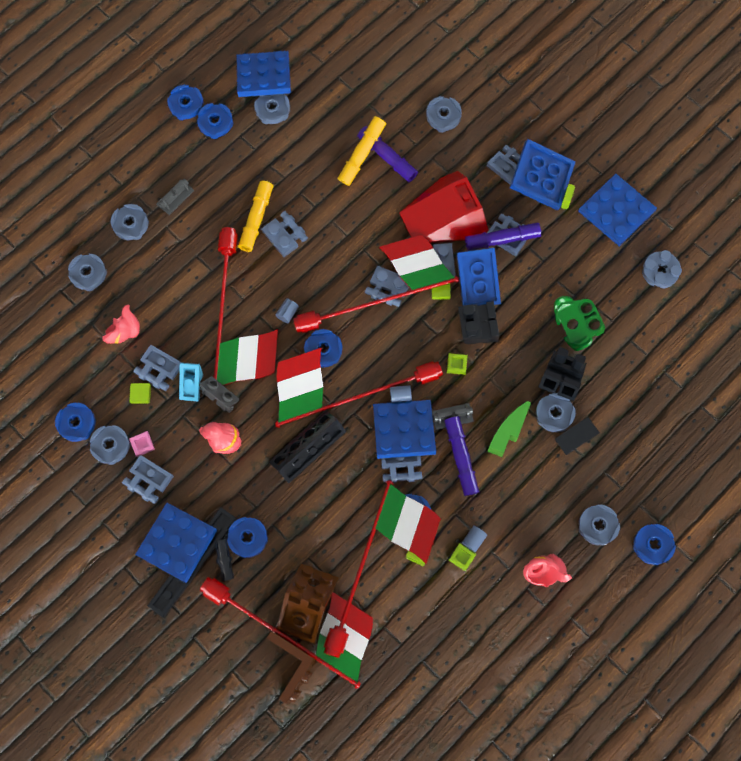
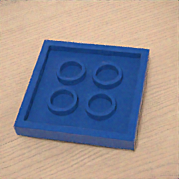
M278 51L237 55L238 97L291 93L289 52Z
M527 139L509 188L555 210H559L575 161Z
M615 174L579 208L578 212L620 247L656 211L657 207L620 176Z
M431 400L373 404L377 459L436 455Z
M166 503L135 555L187 583L215 536L217 529Z

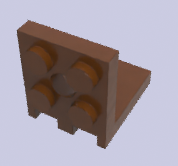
M301 564L285 593L276 629L314 644L325 608L339 578ZM297 616L302 617L305 621L298 620Z
M271 631L267 637L268 640L302 661L279 698L285 704L295 703L301 694L300 686L302 683L307 684L313 674L310 670L316 660Z

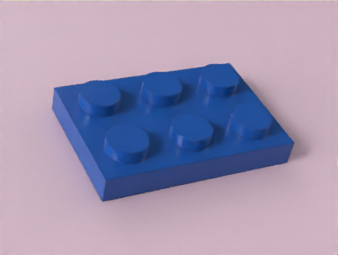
M495 248L458 252L457 262L462 305L477 304L478 306L494 301V305L501 304Z

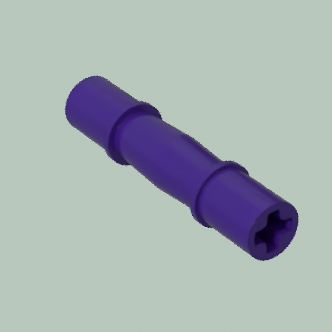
M367 126L359 131L357 137L360 140L364 136L363 132L366 131ZM379 136L378 141H375L371 150H374L407 182L414 180L418 171L405 158H401L390 146L383 142Z
M538 222L522 226L518 225L516 228L466 236L465 243L467 250L472 251L519 240L523 242V240L541 237V228Z
M460 417L448 418L444 422L449 437L448 441L452 445L464 496L477 494L479 489L464 438L466 436L462 429Z

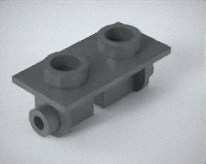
M186 179L179 180L156 205L170 215L194 192V189L188 185L189 183Z
M212 376L199 384L202 394H205L212 401L216 399V404L224 412L230 413L234 408L232 405L240 400Z
M469 403L432 411L436 430L446 428L444 420L451 417L459 416L461 424L474 422L472 417L473 410Z

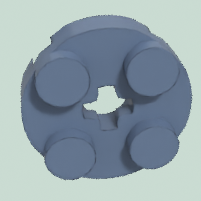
M285 94L261 95L254 104L256 115L263 124H277L288 119L290 103ZM271 104L277 106L275 109H269Z
M444 96L437 97L428 105L426 111L427 121L438 132L443 133L451 130L461 121V106L451 97L449 99L444 98ZM441 111L444 113L448 112L447 116H441Z
M135 204L124 205L120 210H115L111 217L113 231L119 238L124 240L141 239L149 224L146 213L140 206ZM130 219H133L134 223L132 225H127V223H125L126 221H130Z
M667 250L650 254L645 260L642 269L646 282L660 288H668L675 284L682 272L678 259ZM659 266L665 268V273L662 271L658 272Z
M95 254L78 255L68 266L70 281L81 290L93 291L102 284L107 275L103 261ZM91 268V273L89 275H84L85 273L83 271L85 269L89 270Z
M551 393L545 396L536 407L537 423L550 432L565 431L575 418V407L570 402V399L557 395L558 393ZM554 408H557L561 415L554 417L550 410L553 411Z
M115 425L98 428L90 438V452L92 456L99 462L114 465L121 461L127 455L131 445L127 434ZM112 440H114V446L112 448L105 449L107 447L105 443L107 441L111 442Z
M605 505L589 507L579 518V533L587 542L593 545L603 546L610 543L617 537L620 531V522H618L615 511ZM601 520L604 529L600 528L597 530L594 522Z

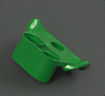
M561 296L556 299L554 303L557 325L562 323L567 334L564 340L571 349L580 351L592 344V337L603 334L605 324L595 304L590 299L574 301L568 296ZM592 306V310L589 313H584V307ZM572 319L578 321V326L575 329H569L567 326L568 322ZM594 322H599V328L592 330L591 325Z

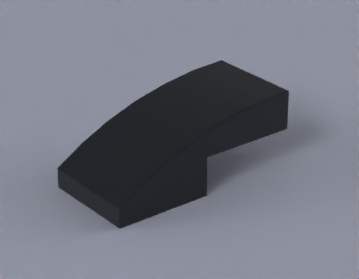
M587 417L555 440L563 452L569 455L578 447L600 434L590 418Z

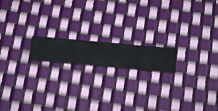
M220 507L208 523V525L216 528L217 532L187 583L170 575L147 605L150 609L163 618L167 616L216 549L214 541L222 540L237 518Z

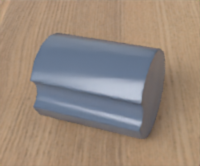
M286 298L275 316L284 323H289L299 306L294 301Z
M410 385L390 387L391 403L412 401Z
M473 526L462 541V544L476 553L487 537V534L480 528Z

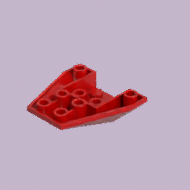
M459 171L441 177L399 212L410 237L422 235L429 243L465 240L466 236L483 232L487 233L489 231L483 208L468 178Z

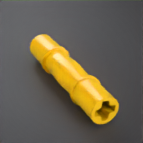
M373 117L366 131L363 132L364 136L337 179L347 186L351 185L375 141H378V137L386 126L385 121L379 117Z
M260 181L256 194L253 197L254 202L238 247L243 251H252L256 237L259 234L258 229L273 190V185L270 182Z

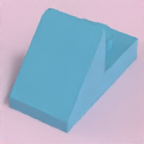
M180 363L179 400L199 401V384L203 378L200 364Z

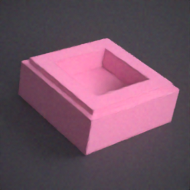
M148 431L129 438L136 457L155 450Z

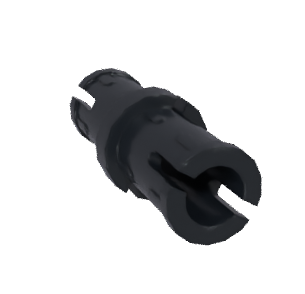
M227 539L214 541L217 553L216 563L219 564L221 580L234 579L231 564L232 556L229 554Z

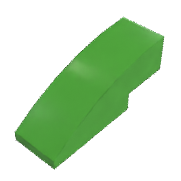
M525 402L507 417L494 435L487 452L502 457L508 441H517L531 402Z

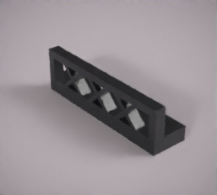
M325 411L272 458L269 463L289 484L346 433V430L337 418ZM327 419H330L328 422H326L325 424L322 425V423H323L324 421H326ZM282 459H285L282 463L277 465V463H279Z

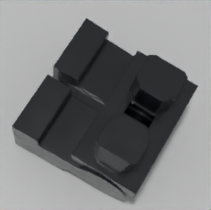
M494 301L486 302L484 305L477 306V304L458 307L462 337L465 344L499 342Z
M559 347L557 351L554 350L539 388L555 394L557 387L560 386L557 395L574 401L581 386V380L587 364L585 362L586 357L577 354L575 358L568 356L569 351L567 349Z

